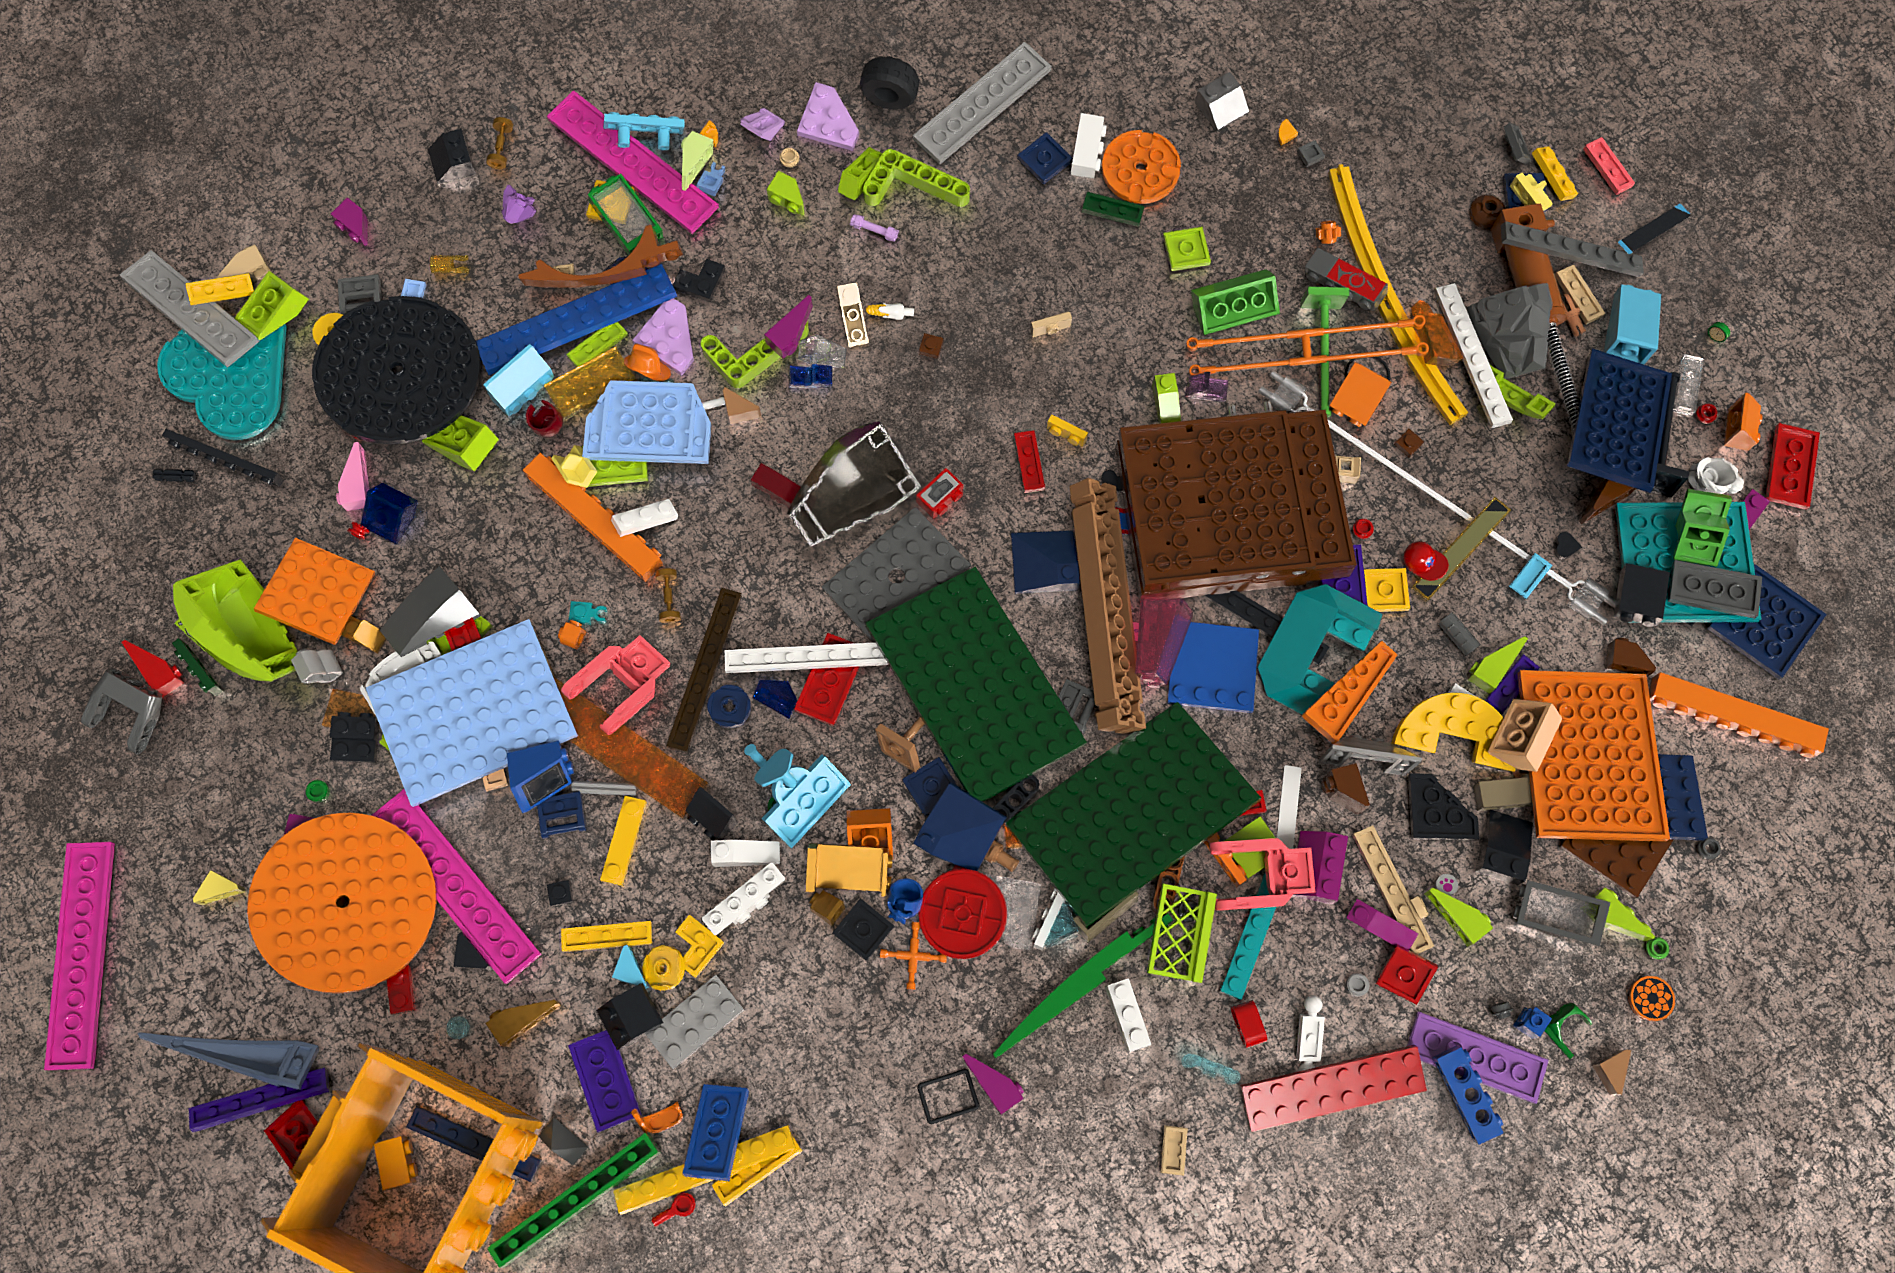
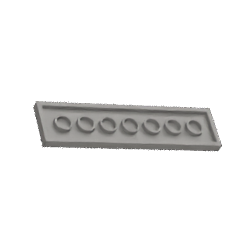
M1026 42L1022 43L913 135V140L938 164L943 163L1051 71L1052 66Z
M152 250L120 274L124 282L227 368L259 342L254 334L215 302L190 305L185 283L191 282Z

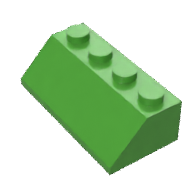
M1267 269L1191 290L1193 309L1204 335L1280 314L1276 277Z

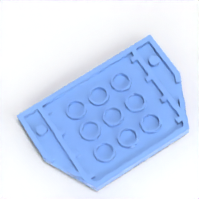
M610 381L605 388V392L597 400V405L586 417L582 457L590 460L709 464L712 425L693 383Z

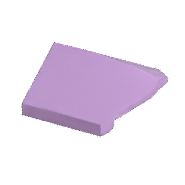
M765 108L740 119V125L769 141L773 139L785 123L783 119Z

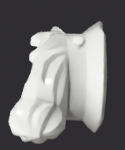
M1703 458L1697 464H1693L1689 471L1688 481L1694 490L1717 494L1725 492L1735 494L1743 488L1744 480L1739 477L1738 469L1731 462L1726 461L1725 458Z

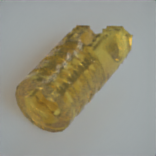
M431 255V273L469 274V268H454V261H468V255Z

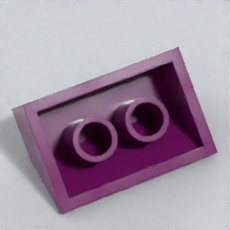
M1300 831L1297 848H1311L1316 893L1293 894L1292 896L1331 905L1338 901L1348 836L1327 831Z

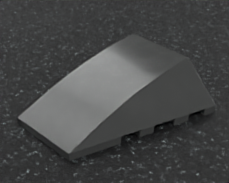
M439 566L405 598L381 628L380 632L399 656L403 657L426 645L429 639L433 637L438 639L445 635V631L453 627L457 629L465 625L464 621L472 617L475 620L481 615Z

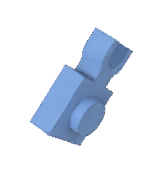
M715 162L711 165V172L704 170L697 183V188L712 196L716 195L722 185V176L725 172V166L723 165L720 170H716Z

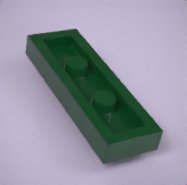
M1087 192L1082 213L1139 227L1145 206Z
M180 638L172 642L176 648L174 651L175 655L182 662L186 661L188 664L186 669L193 677L197 676L200 682L198 685L205 693L210 692L215 696L220 694L223 690L188 644Z

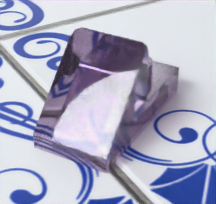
M1210 372L1189 376L1186 382L1185 397L1226 402L1228 380L1210 378Z

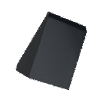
M460 932L457 935L453 967L465 970L491 971L493 968L466 935Z

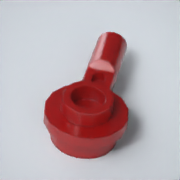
M686 1192L678 1194L674 1198L671 1207L651 1219L652 1223L657 1227L675 1215L683 1217L690 1215L696 1208L695 1198Z

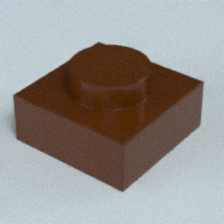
M924 333L919 354L938 359L944 338Z
M1408 429L1394 443V446L1410 458L1423 445L1424 441L1411 429Z

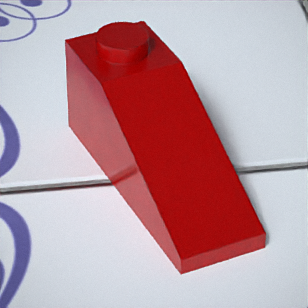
M126 640L121 642L148 685L163 695L162 698L184 684L180 677L183 673L176 664L172 666L165 660Z

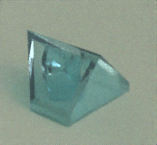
M1062 903L1060 912L1044 943L1045 948H1051L1078 937L1079 930L1068 906Z

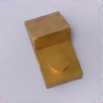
M351 617L341 635L377 654L386 641L380 629L365 620L361 621L354 617Z

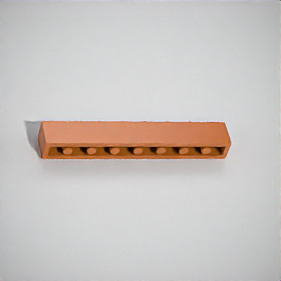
M539 453L523 469L524 474L533 484L644 582L663 565L660 559L661 554L653 547L649 549L645 545L646 541L639 534L635 536L631 533L620 537L611 522L612 516L615 513L609 508L604 509L600 505L601 501L593 494L589 496L586 493L585 487L567 483L550 456L545 457Z
M1661 672L1652 677L1649 696L1650 702L1655 707L1669 708L1674 710L1676 714L1695 717V720L1699 722H1710L1716 724V727L1720 729H1731L1737 731V734L1741 736H1752L1758 738V741L1762 743L1779 745L1780 749L1799 752L1803 757L1813 758L1824 752L1829 728Z

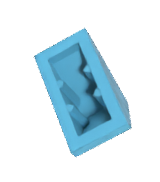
M628 945L623 946L612 978L634 986L643 983L645 989L649 988L631 947Z

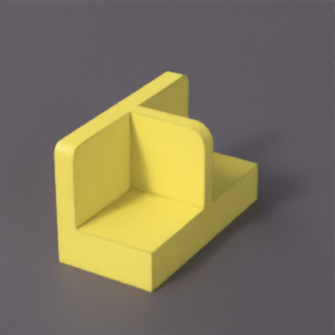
M1523 173L1515 176L1510 187L1524 206L1541 203L1543 211L1552 206L1551 200L1543 191L1547 184L1545 181L1538 184L1531 174L1525 176Z
M574 445L566 457L552 456L551 459L567 483L587 488L597 473L590 459L582 457L583 449L581 446Z

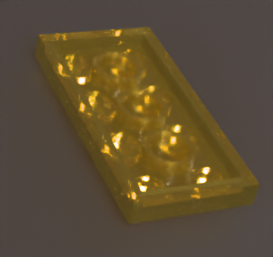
M617 347L544 385L556 408L561 412L564 421L597 404V400L605 392V388L610 381H636L631 370L624 365V359Z

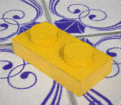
M1051 414L1047 422V430L1054 436H1061L1067 439L1072 445L1083 447L1087 441L1088 432Z

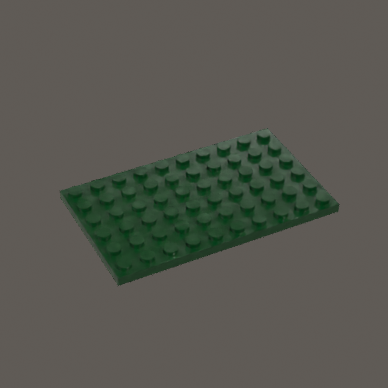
M976 566L865 623V627L964 790L978 800L986 801L1087 744V741Z
M1176 702L1146 723V729L1133 732L1015 815L1005 826L1087 928L1257 804L1261 797L1179 702Z

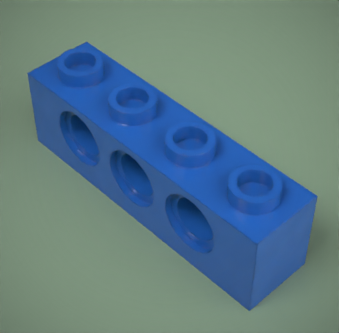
M1454 1046L1433 1056L1436 1067L1473 1142L1480 1145L1503 1134L1504 1132L1501 1128L1503 1122L1498 1113L1494 1114L1490 1106L1493 1104L1491 1097L1487 1091L1483 1092L1480 1086L1482 1079L1476 1070L1473 1071L1470 1065L1472 1059L1468 1051L1462 1049V1047ZM1461 1066L1464 1069V1074L1461 1078L1457 1079L1454 1071L1457 1067ZM1468 1088H1473L1474 1097L1467 1100L1465 1098V1091ZM1483 1109L1485 1117L1483 1120L1477 1121L1475 1117L1476 1112Z

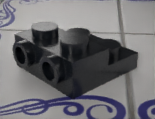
M338 712V716H332L330 738L332 739L330 761L376 763L380 724L378 719L373 717L374 714L360 713V717H351L352 713Z

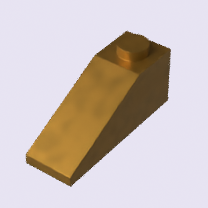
M549 1000L507 1008L502 1011L499 1009L489 1016L490 1020L485 1024L498 1043L506 1047L559 1008L561 1004L557 1000Z

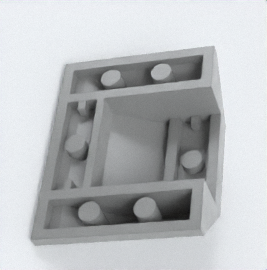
M1350 735L1338 741L1319 759L1320 764L1341 766L1349 757L1383 761V773L1402 776L1407 775L1422 761V757L1394 744L1384 742V739L1371 738V740L1363 739L1360 735Z

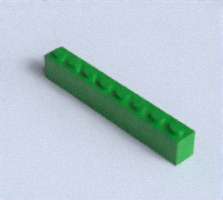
M644 1133L487 1247L498 1267H506L661 1154V1150L649 1133Z

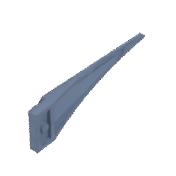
M137 1033L139 1038L278 1087L282 1085L299 1090L319 1052L318 1045L297 1040H221Z

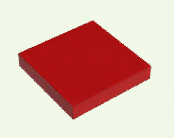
M1396 944L1378 976L1376 984L1417 1005L1437 971L1438 965Z

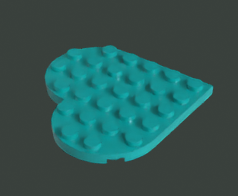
M284 324L259 340L255 346L228 368L181 330L177 332L178 335L170 342L167 341L159 354L157 363L159 378L173 396L186 402L195 403L200 421L214 435L228 440H243L254 437L271 425L280 409L287 326Z

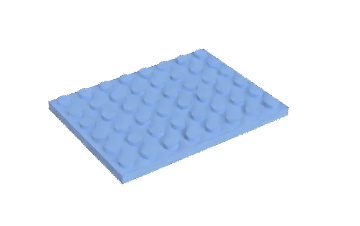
M529 619L366 687L412 807L508 767L507 753L559 741L561 744L578 736Z

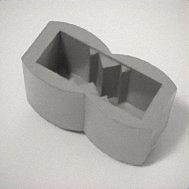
M323 648L316 651L302 649L291 659L302 683H328L336 680L343 674L332 650H325Z

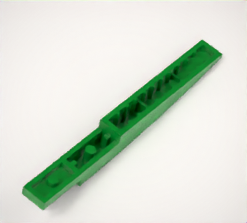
M1169 913L1162 916V922L1166 927L1174 921ZM1156 917L1150 921L1152 925L1147 929L1142 926L1132 933L1134 938H1131L1126 931L1061 983L1000 1045L992 1055L994 1059L1105 982L1106 978L1102 974L1104 970L1153 936Z

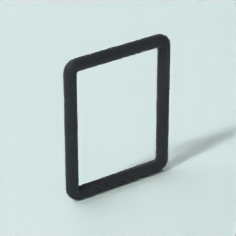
M967 1069L919 1083L917 1086L929 1124H935L979 1109L978 1098L969 1070ZM965 1073L975 1106L931 1120L922 1087Z

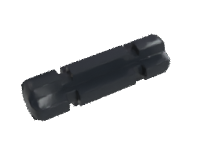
M156 468L153 470L152 477L156 481H164L166 479V481L183 482L186 480V482H194L196 472L186 469L183 471L182 469L163 470Z

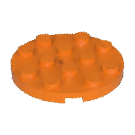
M1133 130L1117 136L1107 146L1102 159V176L1108 188L1119 198L1132 203L1146 204L1161 200L1175 188L1180 175L1181 161L1176 148L1168 139L1155 132L1151 134L1142 132V130ZM1144 164L1146 166V169H1136V165Z

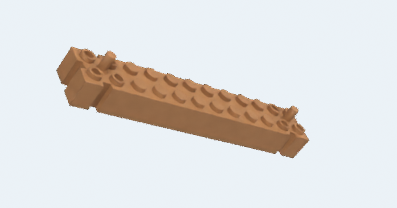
M1087 478L1070 485V499L1075 505L1071 515L1074 520L1094 702L1099 707V711L1095 712L1098 730L1111 732L1115 730V733L1130 734L1146 729L1144 712L1140 710V704H1143L1120 515L1119 509L1115 508V502H1118L1117 491L1114 485L1108 483L1100 485L1099 481Z

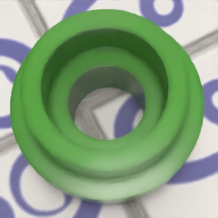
M1655 937L1646 943V951L1653 959H1664L1669 953V945L1663 938ZM1654 945L1659 947L1658 953L1654 950Z

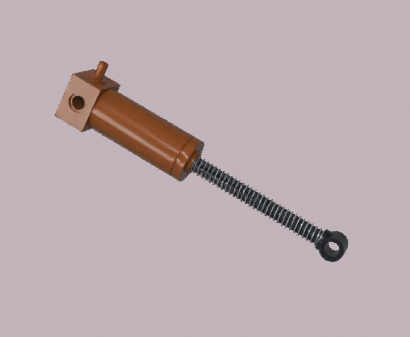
M1541 203L1503 209L1490 230L1497 254L1506 253L1515 287H1530L1544 283L1549 285L1553 306L1550 311L1549 322L1551 325L1547 342H1549L1548 350L1551 355L1550 360L1552 361L1555 375H1557V382H1559V389L1562 390L1563 403L1567 407L1566 411L1568 418H1570V425H1572L1571 428L1574 430L1580 403L1578 401L1580 399H1577L1578 395L1575 392L1574 381L1571 379L1572 374L1569 372L1568 363H1566L1567 360L1565 359L1566 356H1564L1565 352L1562 349L1563 345H1561L1562 342L1559 340L1560 335L1557 333L1558 328L1556 327L1566 321L1567 314L1548 254L1504 244L1501 237V225L1505 221L1542 231H1547L1548 228L1554 227L1555 221L1553 219L1546 220Z

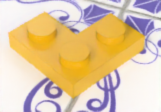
M689 914L675 932L692 946L683 958L685 970L697 978L724 945V942Z

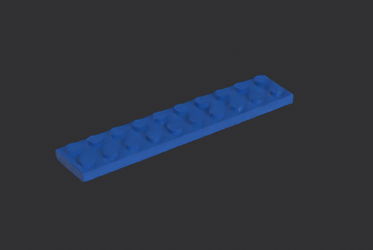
M662 264L646 270L647 275L614 283L477 340L479 354L488 375L498 372L529 344L533 346L538 354H542L676 298V291Z

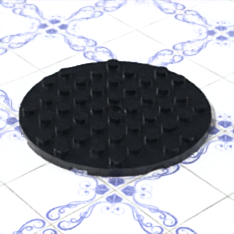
M412 296L388 297L387 300L378 302L373 300L352 309L333 324L334 327L327 336H323L314 356L312 380L315 395L326 415L348 434L378 444L411 443L428 438L444 430L467 409L477 391L481 376V358L478 346L472 332L464 321L453 311H448L434 301ZM396 366L403 367V369L400 372H396V374L392 372V369Z

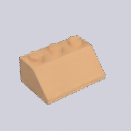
M1513 699L1488 753L1516 769L1537 772L1561 723L1562 717L1552 703Z

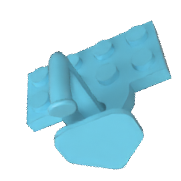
M749 744L744 749V753L750 756L760 767L754 780L762 787L772 784V796L776 804L761 819L791 849L851 785L822 754L806 770L801 766L791 765L793 754L787 749L778 750L768 761L757 751L754 744Z

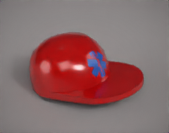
M1413 542L1407 546L1403 553V561L1406 568L1424 580H1438L1448 571L1449 563L1447 558L1426 542Z

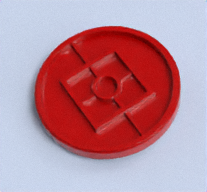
M970 869L951 870L935 878L923 893V903L919 911L920 928L928 943L941 954L956 959L978 957L991 950L1002 937L1008 918L1006 900L998 885L983 873Z

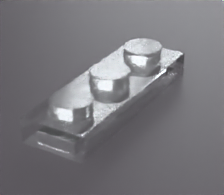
M1687 354L1681 357L1679 367L1680 380L1677 382L1674 412L1690 416L1695 414L1704 358Z

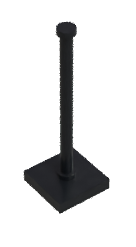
M1670 372L1672 376L1654 488L1651 493L1670 498L1689 478V471L1666 465L1677 382L1680 380V374L1677 372Z

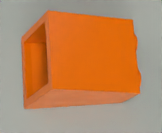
M1355 362L1329 406L1333 407V413L1341 417L1344 414L1351 418L1350 422L1360 427L1362 424L1366 426L1392 381Z

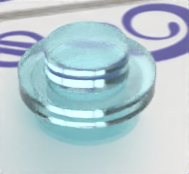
M456 1016L449 1020L446 1030L451 1038L462 1039L469 1033L470 1024L466 1018Z

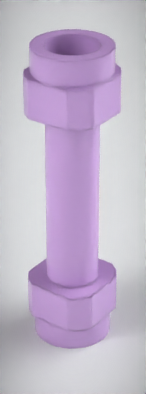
M854 214L850 225L856 229L865 228L885 236V239L895 242L898 237L899 230H896L894 227H882L864 220V216Z

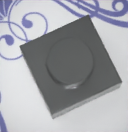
M1316 140L1299 147L1297 150L1306 167L1324 160L1325 157Z

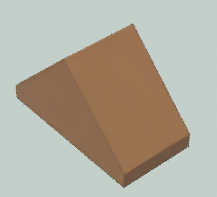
M724 387L723 394L730 424L760 418L759 406Z
M1631 1050L1617 1051L1592 1065L1609 1095H1622Z

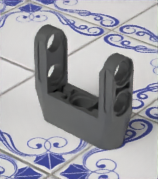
M108 668L93 688L82 715L81 723L89 728L95 727L104 719L111 699L116 700L139 713L127 740V746L129 751L140 754L147 747L159 719L163 695L120 670Z

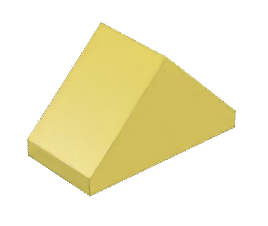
M210 870L193 897V901L203 906L245 893L246 890L243 886Z

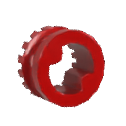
M352 522V528H348L347 531L356 538L365 540L364 535L370 531L364 526L360 527L361 524L358 525V523Z

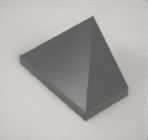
M555 1118L549 1122L539 1135V1138L552 1152L573 1166L588 1149L584 1142Z

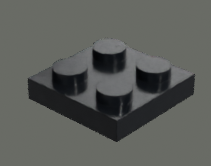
M860 898L832 934L867 962L895 926Z

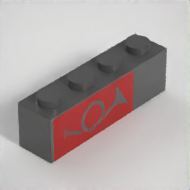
M1317 248L1305 266V276L1308 280L1314 283L1318 282L1324 285V287L1349 288L1347 300L1358 303L1365 310L1375 312L1388 293L1387 283L1320 248Z

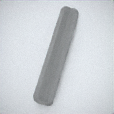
M574 780L571 790L573 793L580 791L584 794L635 796L637 786L634 783Z

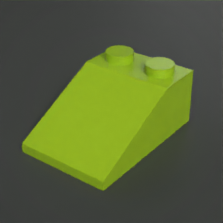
M268 271L234 319L254 334L258 340H261L296 317L309 299L286 281Z
M461 415L444 430L423 439L422 442L458 465L475 471L499 439L486 424Z

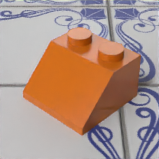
M1744 393L1728 409L1724 446L1749 451L1760 440L1758 429L1762 422V414H1760L1761 405L1750 393Z
M891 809L847 811L848 845L889 848V855H893Z

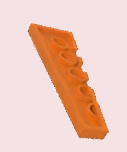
M1383 641L1379 642L1301 716L1332 744L1337 743L1398 654Z

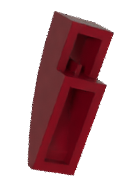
M760 463L751 478L753 487L767 493L771 499L806 517L817 500L816 497L798 484Z

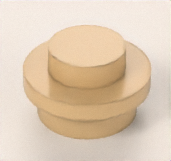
M785 148L780 154V162L785 167H794L799 162V154L793 148Z

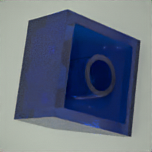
M380 483L367 491L361 527L364 526L369 531L397 544L414 519L418 500L384 483Z

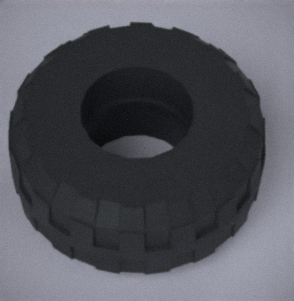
M879 56L868 61L863 68L860 79V89L868 101H871L876 106L892 110L905 109L913 104L920 84L916 70L910 64L891 56Z

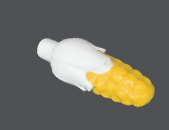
M900 303L873 304L866 307L868 314L882 316L883 318L901 320L904 316H914V308H904V305Z

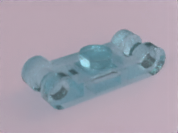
M1187 1054L1181 1059V1065L1184 1068H1199L1203 1070V1075L1215 1078L1216 1075L1224 1078L1225 1083L1228 1085L1237 1084L1241 1080V1075L1238 1071L1195 1054Z

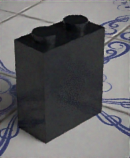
M1626 563L1620 571L1613 617L1620 618L1624 622H1639L1647 627L1657 626L1664 616L1670 572Z

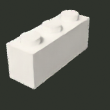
M1081 113L1071 175L1094 179L1095 171H1099L1101 159H1097L1098 154H1102L1104 142H1100V139L1105 137L1107 125H1103L1104 117Z
M1129 978L1107 985L1105 990L1126 1052L1130 1053L1150 1046L1151 1042Z

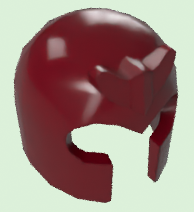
M541 400L545 406H541L533 415L536 409L530 404L526 411V421L531 430L538 436L545 438L557 435L563 426L561 412L548 401Z

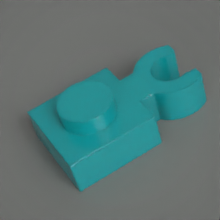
M571 601L568 622L573 620L582 625H591V621L596 620L598 623L604 624L606 619L600 618L599 614L601 612H608V609L605 606H598L593 609V603Z

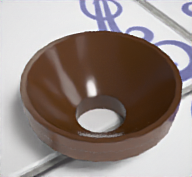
M1481 195L1471 203L1469 217L1479 228L1489 230L1500 212L1506 208L1504 203L1496 196ZM1493 203L1496 210L1490 211L1486 209L1485 204Z

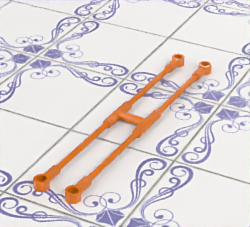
M1416 315L1413 319L1398 320L1397 322L1327 329L1323 327L1286 331V333L1213 340V338L1197 340V338L1191 337L1187 340L1186 344L1189 351H1196L1198 348L1211 347L1217 344L1278 338H1301L1303 357L1220 367H1200L1194 364L1189 368V375L1196 379L1200 375L1215 374L1221 371L1283 365L1327 363V361L1397 354H1417L1423 357L1429 350L1428 345L1424 342L1419 343L1417 346L1401 347V349L1333 356H1312L1310 337L1323 336L1329 333L1390 327H1414L1415 329H1421L1426 320L1424 316ZM1421 320L1422 324L1418 325L1415 321ZM1195 342L1196 346L1191 347L1189 343ZM1424 347L1426 351L1420 352L1418 348ZM1193 369H1197L1199 372L1197 374H1193L1191 371Z

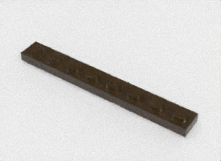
M721 587L667 741V748L688 754L736 616L742 593Z

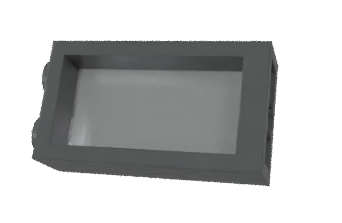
M1527 880L1526 884L1521 885L1519 897H1523L1521 906L1516 905L1513 918L1517 919L1516 924L1600 946L1611 902Z

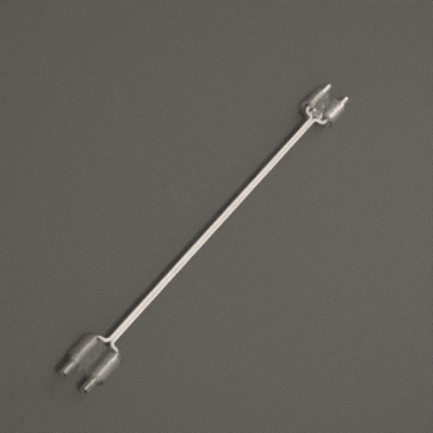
M1273 370L1270 377L1280 383L1279 388L1274 393H1271L1262 386L1258 393L1269 399L1271 406L1278 411L1286 410L1287 414L1298 413L1300 410L1306 412L1315 411L1306 405L1308 400L1306 392L1308 388L1289 375L1283 377ZM1304 397V407H1299L1297 410H1294L1296 405ZM1328 420L1329 428L1472 524L1477 520ZM1492 529L1487 533L1525 560L1529 561L1532 557ZM1551 569L1546 573L1569 589L1568 598L1570 601L1567 604L1569 608L1587 620L1593 618L1602 625L1606 624L1608 619L1596 611L1603 601L1615 608L1616 600L1608 595L1610 590L1589 576L1584 581L1578 580L1572 584ZM1579 583H1581L1577 592L1573 595V597H1571V587H1575Z

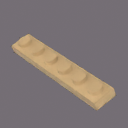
M1372 825L1354 833L1352 837L1393 919L1419 933L1410 951L1419 954L1434 947L1374 826Z

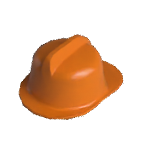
M635 344L631 355L625 357L623 361L627 368L656 381H666L671 376L670 369L660 362L657 351L648 346Z

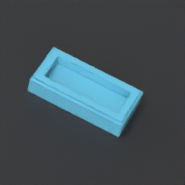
M1534 553L1508 587L1524 599H1527L1553 565Z

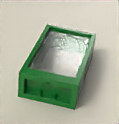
M621 173L617 176H611L607 179L606 183L600 187L592 188L589 194H587L589 203L628 256L639 243L645 226L652 225L658 241L663 238L662 228Z

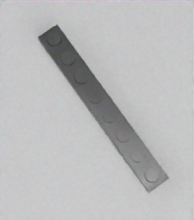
M1506 221L1501 225V237L1504 244L1636 277L1644 274L1642 256L1628 254L1624 251Z

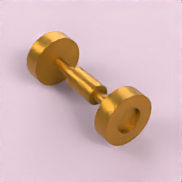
M496 117L493 121V128L500 132L497 135L495 144L496 154L487 155L486 163L494 169L506 168L507 159L500 155V151H503L505 140L503 134L512 132L513 122L504 117Z
M671 568L657 570L655 572L656 580L665 581L663 594L664 604H667V611L659 614V621L661 623L678 622L681 620L680 612L671 611L673 598L672 588H669V581L677 578V571Z

